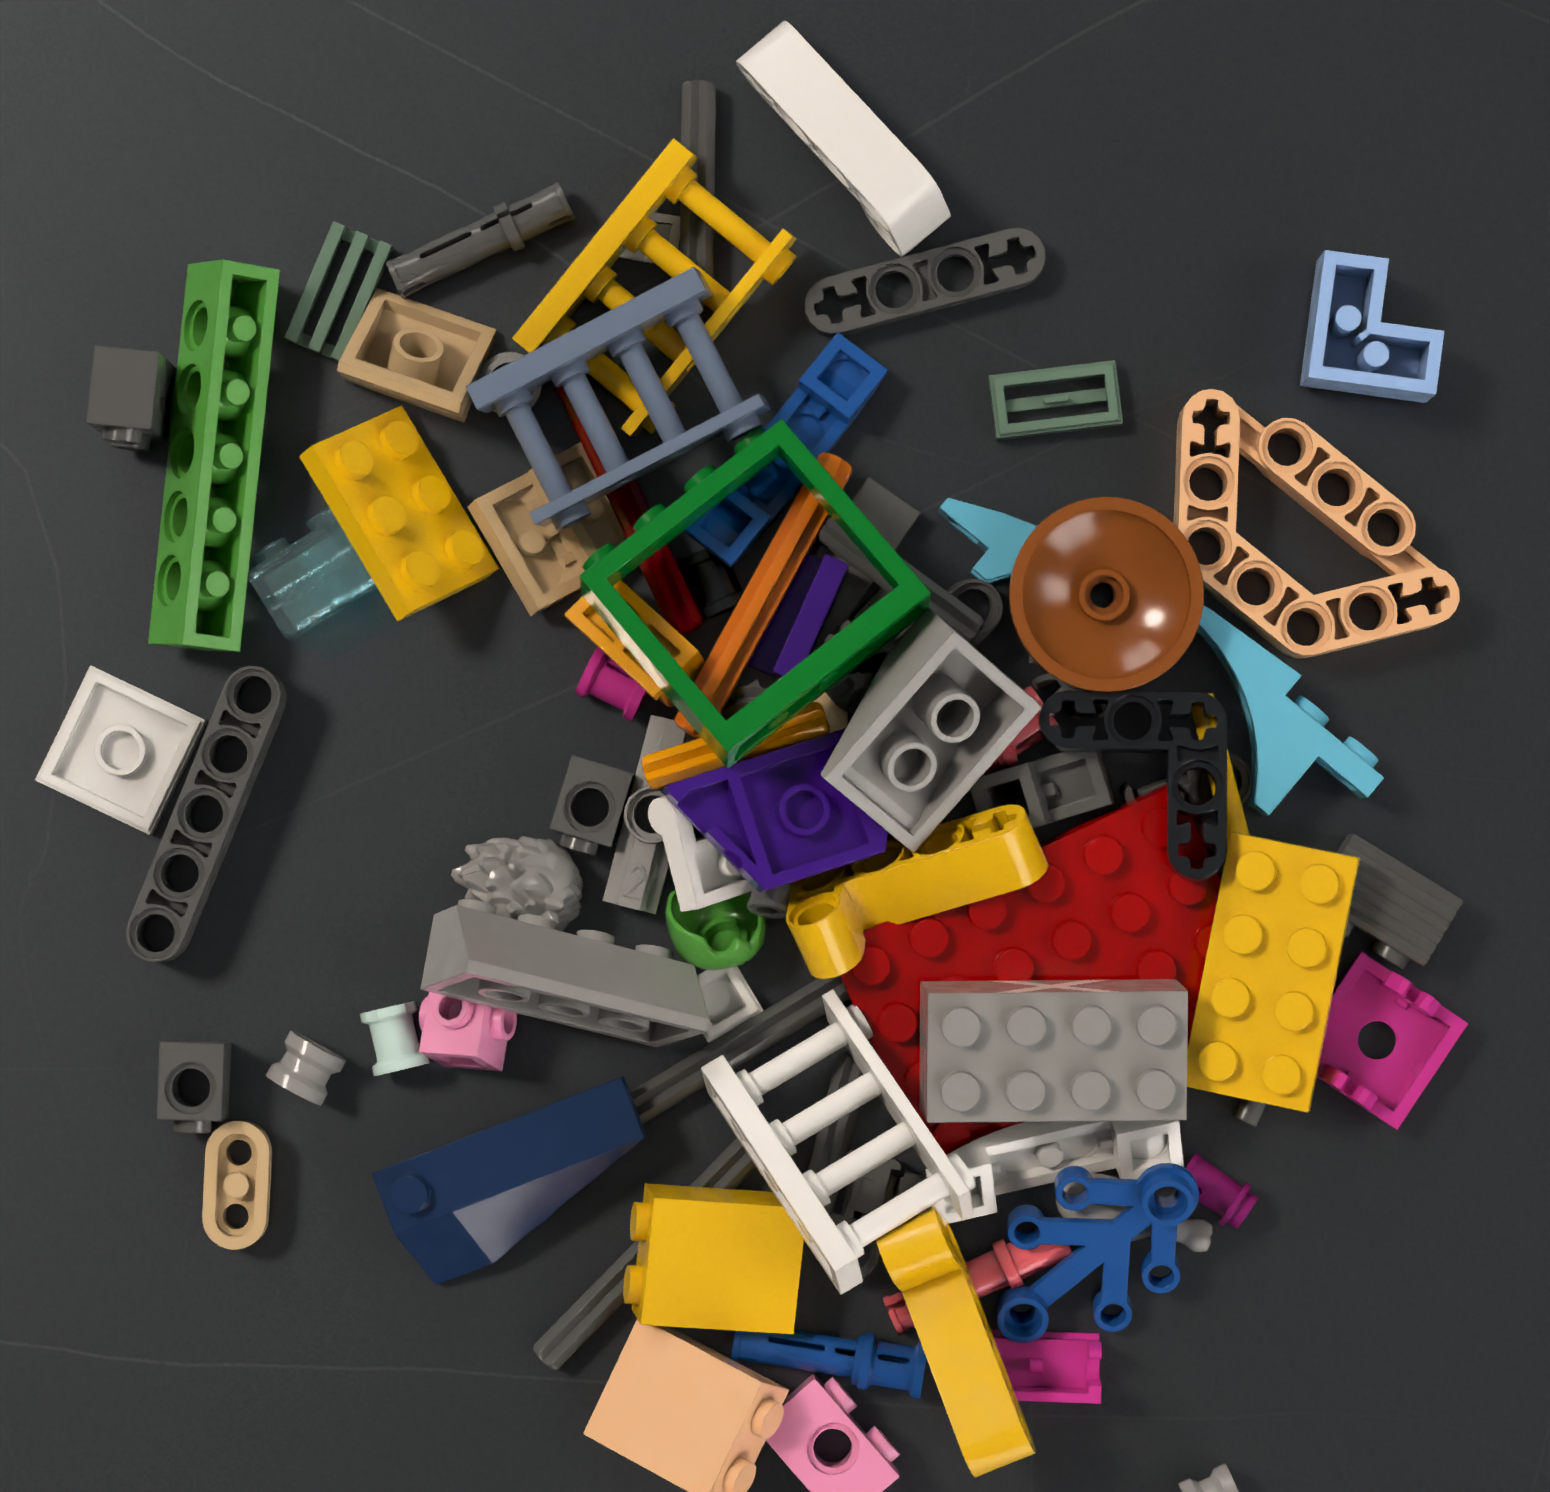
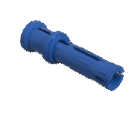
M794 1330V1334L735 1331L731 1359L735 1361L739 1359L787 1367L794 1370L851 1378V1385L857 1386L859 1390L866 1391L870 1385L905 1390L909 1392L910 1398L919 1400L926 1364V1355L920 1341L916 1346L879 1341L876 1338V1334L866 1332L865 1335L859 1334L858 1340L806 1332L804 1330Z

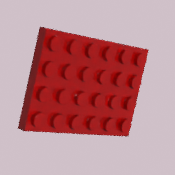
M1167 784L1041 843L1040 846L1046 857L1048 868L1039 880L1029 886L898 925L886 921L863 931L866 941L861 961L854 968L839 976L854 1007L857 1006L873 1032V1037L870 1038L875 1052L946 1155L980 1137L1023 1122H926L919 1109L920 981L1176 979L1188 991V1051L1221 880L1218 873L1204 881L1192 882L1183 880L1169 866L1166 855ZM1177 813L1178 825L1191 822L1190 841L1188 845L1178 847V854L1190 859L1191 868L1202 869L1204 859L1210 857L1207 849L1202 843L1201 836L1192 817Z

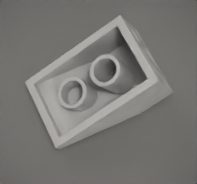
M928 608L885 657L820 775L914 853L1042 706L933 610Z

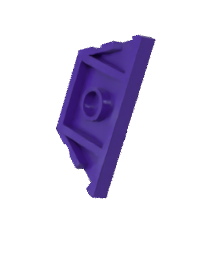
M845 729L735 763L729 769L725 766L669 784L663 788L666 798L759 893L840 868L886 851L888 831L820 775Z

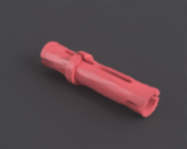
M1004 1239L992 1243L994 1250L965 1263L979 1298H982L1009 1285L1011 1289L1023 1286L1022 1279L1058 1264L1072 1253L1070 1245L1040 1244L1034 1249L1024 1250L1015 1247L1011 1242L1006 1244ZM901 1291L891 1296L883 1297L884 1304L889 1310L888 1314L899 1336L915 1328Z

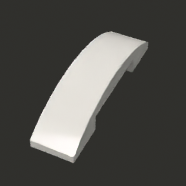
M1179 1120L1023 1122L980 1137L946 1155L950 1157L957 1153L966 1164L976 1184V1187L970 1190L974 1215L967 1219L997 1213L996 1195L1055 1182L1056 1175L1068 1166H1080L1090 1173L1116 1168L1120 1179H1138L1147 1168L1160 1163H1173L1184 1167ZM926 1169V1177L928 1178L931 1176V1173ZM947 1197L931 1206V1208H937L948 1224L962 1221Z

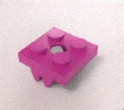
M1358 952L1334 988L1317 1077L1393 1129L1398 1130L1468 1023L1443 1007L1434 997L1413 986L1406 978L1388 970L1365 953ZM1373 1021L1386 1023L1391 1027L1395 1035L1394 1049L1388 1056L1382 1059H1371L1365 1056L1358 1045V1036L1361 1029Z

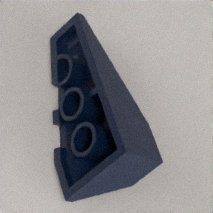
M622 1076L399 1161L372 1173L394 1234L434 1284L437 1285L498 1261L514 1245L546 1221L562 1205L586 1185L594 1181L647 1135L626 1080Z

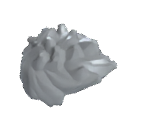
M522 836L515 840L503 837L492 838L482 844L467 845L465 852L470 856L471 860L451 871L454 883L468 889L465 899L493 904L497 907L496 915L515 920H518L519 915L525 914L542 916L556 922L555 930L563 932L567 925L579 916L580 908L582 907L580 900L583 897V879L580 876L579 869L568 851L559 846L553 839L544 840Z

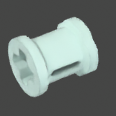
M416 1001L360 1014L361 1022L369 1025L377 1058V1063L372 1066L374 1076L430 1063L428 1057L419 1053V1043L412 1016L417 1011Z

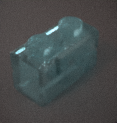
M330 508L318 513L306 523L311 533L291 545L288 544L285 537L280 538L252 556L257 566L248 571V579L281 633L289 641L296 639L377 588Z

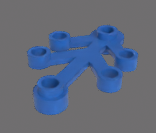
M1160 1163L1147 1168L1138 1179L1092 1178L1090 1172L1085 1168L1068 1166L1056 1175L1054 1182L1056 1199L1063 1208L1077 1211L1086 1208L1090 1203L1129 1207L1114 1219L1044 1217L1042 1211L1032 1205H1021L1014 1208L1007 1217V1234L1010 1242L1015 1247L1029 1250L1038 1247L1040 1244L1080 1246L1031 1286L1023 1285L1014 1289L1009 1288L1000 1296L996 1307L997 1323L1000 1332L1007 1339L1017 1343H1029L1040 1338L1047 1330L1049 1324L1048 1307L1102 1263L1101 1291L1093 1299L1094 1320L1101 1329L1108 1332H1117L1125 1329L1132 1320L1131 1300L1127 1294L1130 1243L1134 1237L1149 1225H1151V1251L1141 1261L1142 1282L1148 1290L1158 1294L1168 1293L1175 1289L1180 1282L1179 1262L1175 1256L1177 1225L1184 1222L1194 1212L1199 1201L1198 1184L1193 1174L1178 1164ZM1072 1182L1081 1183L1086 1187L1078 1194H1069L1063 1190L1067 1184ZM1162 1187L1177 1188V1191L1168 1197H1162L1155 1193L1156 1190ZM1026 1221L1033 1222L1038 1226L1030 1233H1022L1015 1229L1018 1224ZM1160 1265L1171 1269L1170 1273L1163 1277H1156L1149 1273L1154 1267ZM1018 1304L1033 1306L1029 1311L1023 1313L1016 1312L1011 1308ZM1110 1304H1117L1123 1307V1310L1116 1315H1107L1102 1312V1309Z

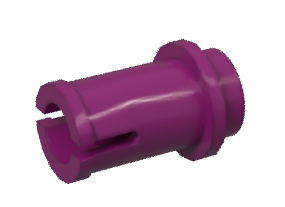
M1197 1152L1185 1167L1193 1174L1197 1181L1199 1190L1198 1202L1221 1217L1218 1221L1221 1226H1224L1227 1222L1237 1229L1259 1199V1197L1249 1191L1252 1185L1246 1182L1241 1186L1201 1158V1155Z

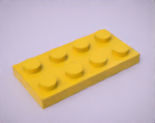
M1231 832L1187 1051V1087L1307 1113L1310 1111L1360 857Z

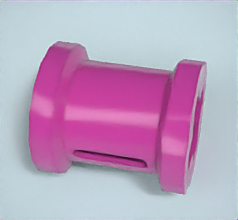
M598 647L589 660L575 691V694L582 698L590 694L622 710L623 718L631 722L635 719L647 696V692Z

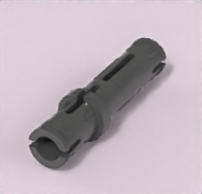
M559 182L507 206L505 201L493 206L495 212L480 220L435 239L412 252L386 261L388 270L401 297L404 299L410 294L423 289V287L445 279L511 247L516 252L526 247L524 241L554 226L556 227L575 219Z

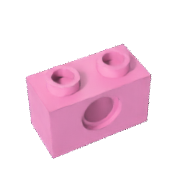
M813 1373L785 1398L782 1404L784 1407L782 1421L776 1432L766 1439V1442L810 1492H883L900 1477L898 1468L892 1463L900 1453L876 1426H873L866 1433L851 1416L850 1412L858 1405L834 1377L824 1384ZM827 1429L841 1430L851 1440L849 1453L843 1459L836 1462H828L821 1459L813 1447L817 1436Z

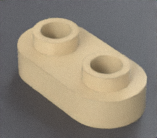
M235 1120L221 1125L211 1134L205 1150L203 1227L208 1237L215 1244L231 1250L243 1249L258 1241L266 1231L269 1222L272 1145L266 1132L260 1126L250 1121ZM235 1140H243L251 1147V1158L245 1164L234 1162L229 1155L230 1145ZM232 1204H240L248 1212V1222L242 1228L231 1226L226 1219V1211Z

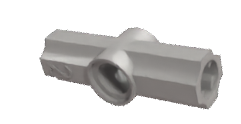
M654 715L650 716L631 793L625 805L624 819L602 900L657 915L669 862L662 835L643 831L636 820V809L645 798L665 796L663 788L651 789L647 784L641 765L642 758L645 755L698 739L681 730L675 725L674 720Z

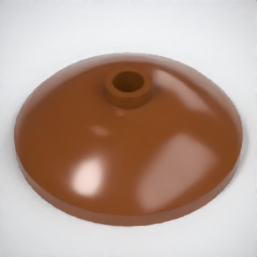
M1097 497L1077 501L1045 518L1030 533L1020 548L1012 568L1009 583V605L1012 621L1017 635L1029 655L1039 666L1057 679L1069 685L1092 691L1112 692L1135 688L1154 680L1169 670L1181 658L1192 642L1201 620L1204 604V586L1200 565L1195 552L1183 533L1173 522L1155 509L1133 500L1118 497ZM1097 583H1105L1113 591V600L1105 608L1097 607L1090 598L1091 589Z

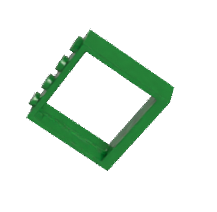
M782 419L767 431L763 426H759L746 434L734 447L733 451L736 455L718 469L713 465H708L698 471L685 484L683 488L685 494L667 508L663 504H658L649 509L634 524V534L616 548L612 543H608L596 550L583 564L582 568L585 572L579 575L581 595L728 769L919 619L929 608L931 592ZM780 456L893 590L732 717L725 720L613 585Z

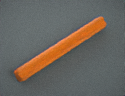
M826 452L818 455L817 461L843 490L852 474V467L837 455ZM802 484L694 682L720 714L829 516V513L804 484ZM678 711L674 718L675 725L685 733L701 738L681 712Z

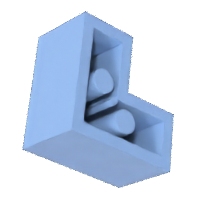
M1325 250L1317 259L1300 386L1421 403L1428 402L1436 395L1444 331L1381 322L1389 258Z

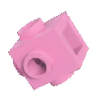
M429 992L428 996L422 1001L419 1011V1024L422 1031L419 1053L443 1067L502 1072L507 1040L513 1037L516 1030L517 1013Z

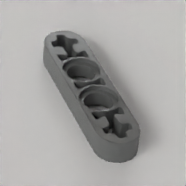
M1009 228L825 277L815 282L808 290L804 301L805 317L810 327L818 334L834 337L839 332L844 336L1020 289L1033 283L1041 274L1046 260L1045 248L1040 238L1032 231L1024 228ZM1017 242L1021 251L1032 250L1034 258L1027 261L1025 265L1026 273L1015 274L1012 265H1005L992 269L991 274L996 281L995 283L984 284V265L975 250L987 248L988 261L1005 256L1008 250V243ZM950 257L965 259L973 269L974 278L968 288L959 292L946 290L937 279L938 266ZM897 273L903 275L912 286L913 294L911 299L900 308L884 306L876 296L875 288L877 282L887 274ZM862 280L866 281V301L874 315L861 317V304L844 309L842 312V322L831 324L830 318L825 314L817 316L814 307L823 304L824 292L834 290L838 300L857 296L858 293L852 283Z

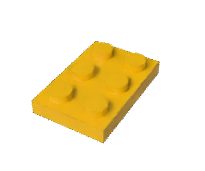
M402 405L310 446L299 456L397 622L486 579L499 569Z

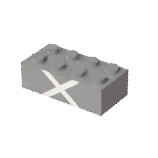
M1176 979L920 981L919 1109L927 1123L1187 1120L1188 991Z

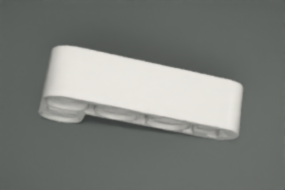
M785 20L782 21L736 60L738 68L753 88L860 202L872 226L900 257H904L951 217L937 183L924 166L790 23Z

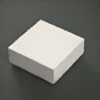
M738 966L722 970H706L698 975L710 1019L708 1032L703 1033L708 1043L764 1011Z

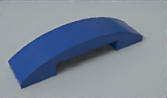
M837 332L799 379L798 388L765 427V430L767 431L782 419L816 459L823 452L830 453L886 377L888 369ZM779 456L683 532L732 568L797 495L803 483Z

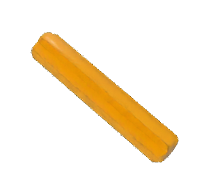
M812 702L736 763L828 734L830 727L823 706L819 702ZM702 738L645 755L641 760L647 784L651 789L663 788L669 784L725 767Z

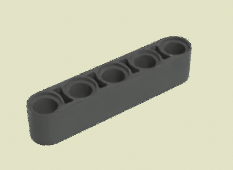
M251 665L239 668L230 675L220 694L127 924V943L133 953L143 960L151 962L174 960L183 954L190 944L286 707L287 693L285 685L278 676L263 667ZM256 678L264 679L271 688V701L263 711L254 714L247 713L240 705V690L249 680ZM227 738H239L247 749L246 762L238 771L225 773L216 763V749ZM212 796L221 804L223 818L216 829L203 833L192 822V808L201 798ZM187 855L198 866V881L190 890L179 892L168 881V867L177 857ZM155 915H163L168 918L173 924L175 932L171 945L160 952L148 947L143 936L145 924Z

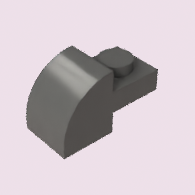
M1097 752L1057 753L982 776L970 788L977 813L1009 804L1020 805L1025 809L1033 828L1117 803L1102 753Z

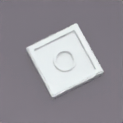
M90 665L35 781L153 836L208 721Z

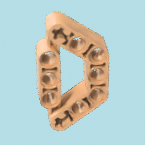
M1215 389L1202 390L1193 395L1180 411L1177 422L1173 523L1187 540L1191 534L1200 531L1208 532L1216 537L1220 545L1218 560L1210 565L1199 564L1204 590L1281 653L1295 659L1326 654L1430 628L1449 619L1456 611L1460 595L1455 579L1447 571L1439 569L1410 545L1416 530L1413 513L1403 502L1308 425L1294 418H1281L1273 421L1265 428L1240 408L1232 397L1223 391ZM1205 406L1213 407L1212 412L1215 418L1224 419V425H1220L1211 437V452L1224 449L1225 457L1213 453L1190 456V449L1199 451L1204 445V427L1199 423H1193L1192 418L1199 416ZM1278 433L1288 434L1297 441L1300 448V458L1296 464L1284 466L1274 462L1268 452V441L1272 435ZM1239 453L1254 464L1262 475L1361 555L1371 559L1391 576L1315 595L1305 589L1236 533ZM1207 468L1216 472L1222 480L1223 489L1221 496L1212 501L1200 500L1190 489L1189 483L1193 471ZM1332 473L1344 478L1349 487V498L1345 505L1331 506L1321 499L1318 493V481L1321 475ZM1373 514H1387L1397 523L1399 534L1393 546H1380L1369 537L1367 530L1368 521ZM1248 571L1257 572L1268 581L1270 587L1269 597L1264 604L1250 605L1239 596L1237 581L1242 573ZM1421 581H1424L1428 591H1439L1441 601L1432 606L1431 615H1429L1425 605L1406 608L1398 612L1403 624H1397V603L1395 600L1407 598L1419 592L1422 588ZM1389 587L1395 588L1394 597L1388 589ZM1366 596L1377 603L1381 618L1374 630H1363L1352 623L1349 616V607L1355 597ZM1303 611L1311 614L1316 619L1319 625V635L1311 646L1296 644L1290 638L1287 632V622L1292 613Z

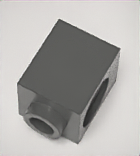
M572 755L549 828L563 833L559 845L596 856L599 845L613 848L635 775ZM586 790L602 792L609 803L607 817L596 826L581 825L573 814L574 800L580 793Z
M175 1040L160 1042L157 1119L173 1120V1132L212 1133V1121L229 1119L232 1042ZM191 1068L203 1072L210 1083L209 1096L201 1105L187 1103L180 1096L178 1090V1082L181 1075Z

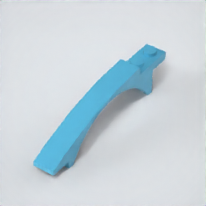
M947 498L938 510V514L985 552L972 568L970 574L976 579L988 583L1011 577L1012 568L1020 548L1030 533L1037 527L1005 513ZM1203 605L1201 620L1196 632L1215 653L1227 672L1240 700L1247 724L1251 748V773L1253 777V787L1249 795L1248 805L1262 817L1269 816L1314 761L1359 799L1368 798L1384 779L1381 774L1373 769L1379 761L1378 758L1351 736L1342 743L1325 729L1324 726L1330 719L1305 697L1300 695L1295 702L1289 699L1286 694L1302 675L1210 608Z

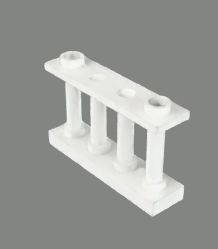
M832 989L822 995L827 1021L830 1024L826 1028L750 1073L743 1069L735 1074L723 1055L702 1066L701 1071L709 1096L840 1295L863 1282L858 1258L865 1254L863 1247L946 1197L962 1221L974 1215L970 1190L975 1188L976 1184L966 1164L957 1153L950 1157L946 1156L868 1040L873 1037V1032L857 1006L854 1007L853 1004L845 1008ZM846 1048L863 1073L862 1076L785 1122L781 1123L778 1119H775L768 1124L757 1107L764 1102L762 1095L839 1049ZM878 1096L897 1125L815 1174L810 1169L802 1174L790 1157L797 1152L795 1145ZM912 1146L931 1173V1176L849 1225L844 1220L835 1225L824 1208L831 1203L829 1196Z

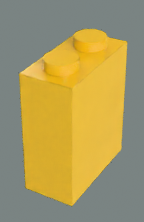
M645 1183L643 1202L633 1203L630 1218L631 1240L639 1241L636 1265H627L623 1286L624 1303L632 1304V1310L639 1323L652 1326L794 1334L804 1239L775 1194L766 1191Z

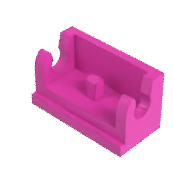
M991 1329L1018 1401L1101 1404L1102 1386L1099 1378L1100 1359H1102V1344L1099 1341V1333L1045 1331L1035 1341L1017 1343L1007 1339L999 1329Z

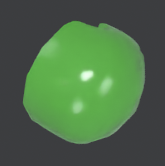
M674 890L668 896L665 911L668 933L678 955L696 968L707 970L733 968L750 961L764 944L767 925L766 917L748 911L747 904L751 897V894L748 892L700 909L681 912L676 890Z

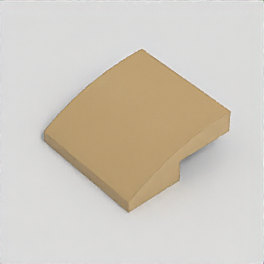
M581 442L555 455L572 490L597 478ZM533 469L475 499L467 507L530 616L581 590L579 575L585 572L582 568L585 561L602 546L612 543L616 548L626 540L625 534L606 495L587 505L591 512L590 516L566 529L557 531L553 523L546 527L535 525L530 512L549 503V500Z

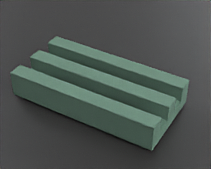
M333 221L284 338L286 341L339 362L378 287L386 268V261L389 260L394 249L393 246L381 240L377 241L362 232L348 229L345 225ZM342 241L351 244L313 336H309L304 331ZM363 251L373 253L374 256L336 346L326 343Z
M1115 360L989 375L988 377L996 440L1120 426L1123 424ZM1104 377L1105 388L1005 400L1004 389ZM1100 402H1107L1108 412L1008 424L1007 414Z

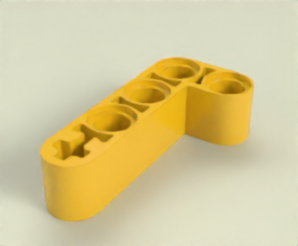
M1012 804L999 806L939 824L914 853L896 838L887 840L886 851L879 855L793 882L789 895L786 921L811 975L819 979L834 978L848 972L861 961L866 941L863 934L864 930L886 921L897 925L1024 888L1039 880L1045 874L1048 863L1025 809L1020 805Z
M936 1207L922 1211L876 1239V1243L893 1283L903 1294L958 1444L975 1478L1036 1453L954 1233L947 1220Z

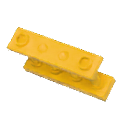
M673 138L512 339L530 353L574 330L577 323L570 317L585 298L593 304L599 300L610 310L635 298V296L615 281L618 274L610 268L627 248L633 254L639 250L672 278L692 267H695L703 274L713 296L701 302L714 312L705 323V327L714 342L764 279L773 286L787 271L797 257L789 250L797 238L787 230L782 229L774 240L769 242L695 181L698 174L691 167L699 157ZM666 198L673 204L678 201L682 202L754 262L753 266L731 293L655 231L658 224L651 217ZM663 321L643 333L650 343L674 362L660 379L669 397L695 363L680 333L673 328H669L668 324ZM604 353L587 361L586 363L590 369L588 374L634 411L621 429L629 436H637L643 428L650 434H653L656 428L628 373Z

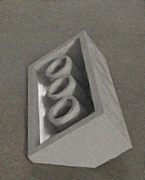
M462 899L458 901V905L434 914L420 990L652 1047H660L708 1032L710 1019L695 966L673 960L674 952L670 949L646 944L636 945L635 950L614 945L615 937L613 935L596 930H578L577 935L555 930L556 922L554 920L537 915H519L518 920L496 915L497 907L495 905L478 900Z

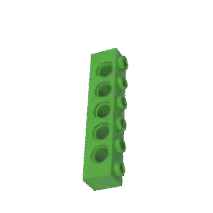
M224 259L188 264L148 644L198 651L240 652L279 284V269Z

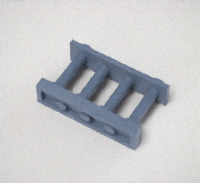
M695 267L465 386L477 410L485 413L496 410L499 417L506 415L543 488L549 503L530 512L535 525L546 527L553 523L557 531L566 529L590 516L591 512L587 505L723 434L729 443L744 437L753 429L762 426L758 416L771 410L766 398L757 394L745 401L742 400L699 316L704 311L700 302L713 296L703 274ZM665 320L669 328L677 327L720 412L715 417L688 431L685 430L642 345L647 341L643 332ZM608 350L613 358L620 357L663 444L630 461L585 375L590 371L586 362ZM550 380L553 381L555 387L563 386L606 471L605 474L574 490L571 489L529 406V403L533 401L529 391Z

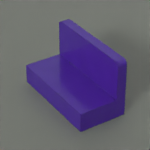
M808 553L747 666L779 680L812 654L849 572V564L827 554L821 559Z

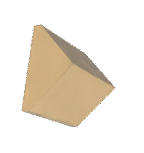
M377 288L339 360L337 372L345 382L465 423L472 403V399L465 386L478 380L480 371L487 361L497 329L408 298L403 299L397 294Z

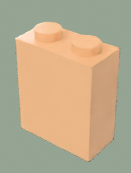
M637 1319L583 1434L688 1492H747L756 1475L755 1462L766 1439L776 1432L784 1415L782 1404L789 1389L672 1327L641 1325Z

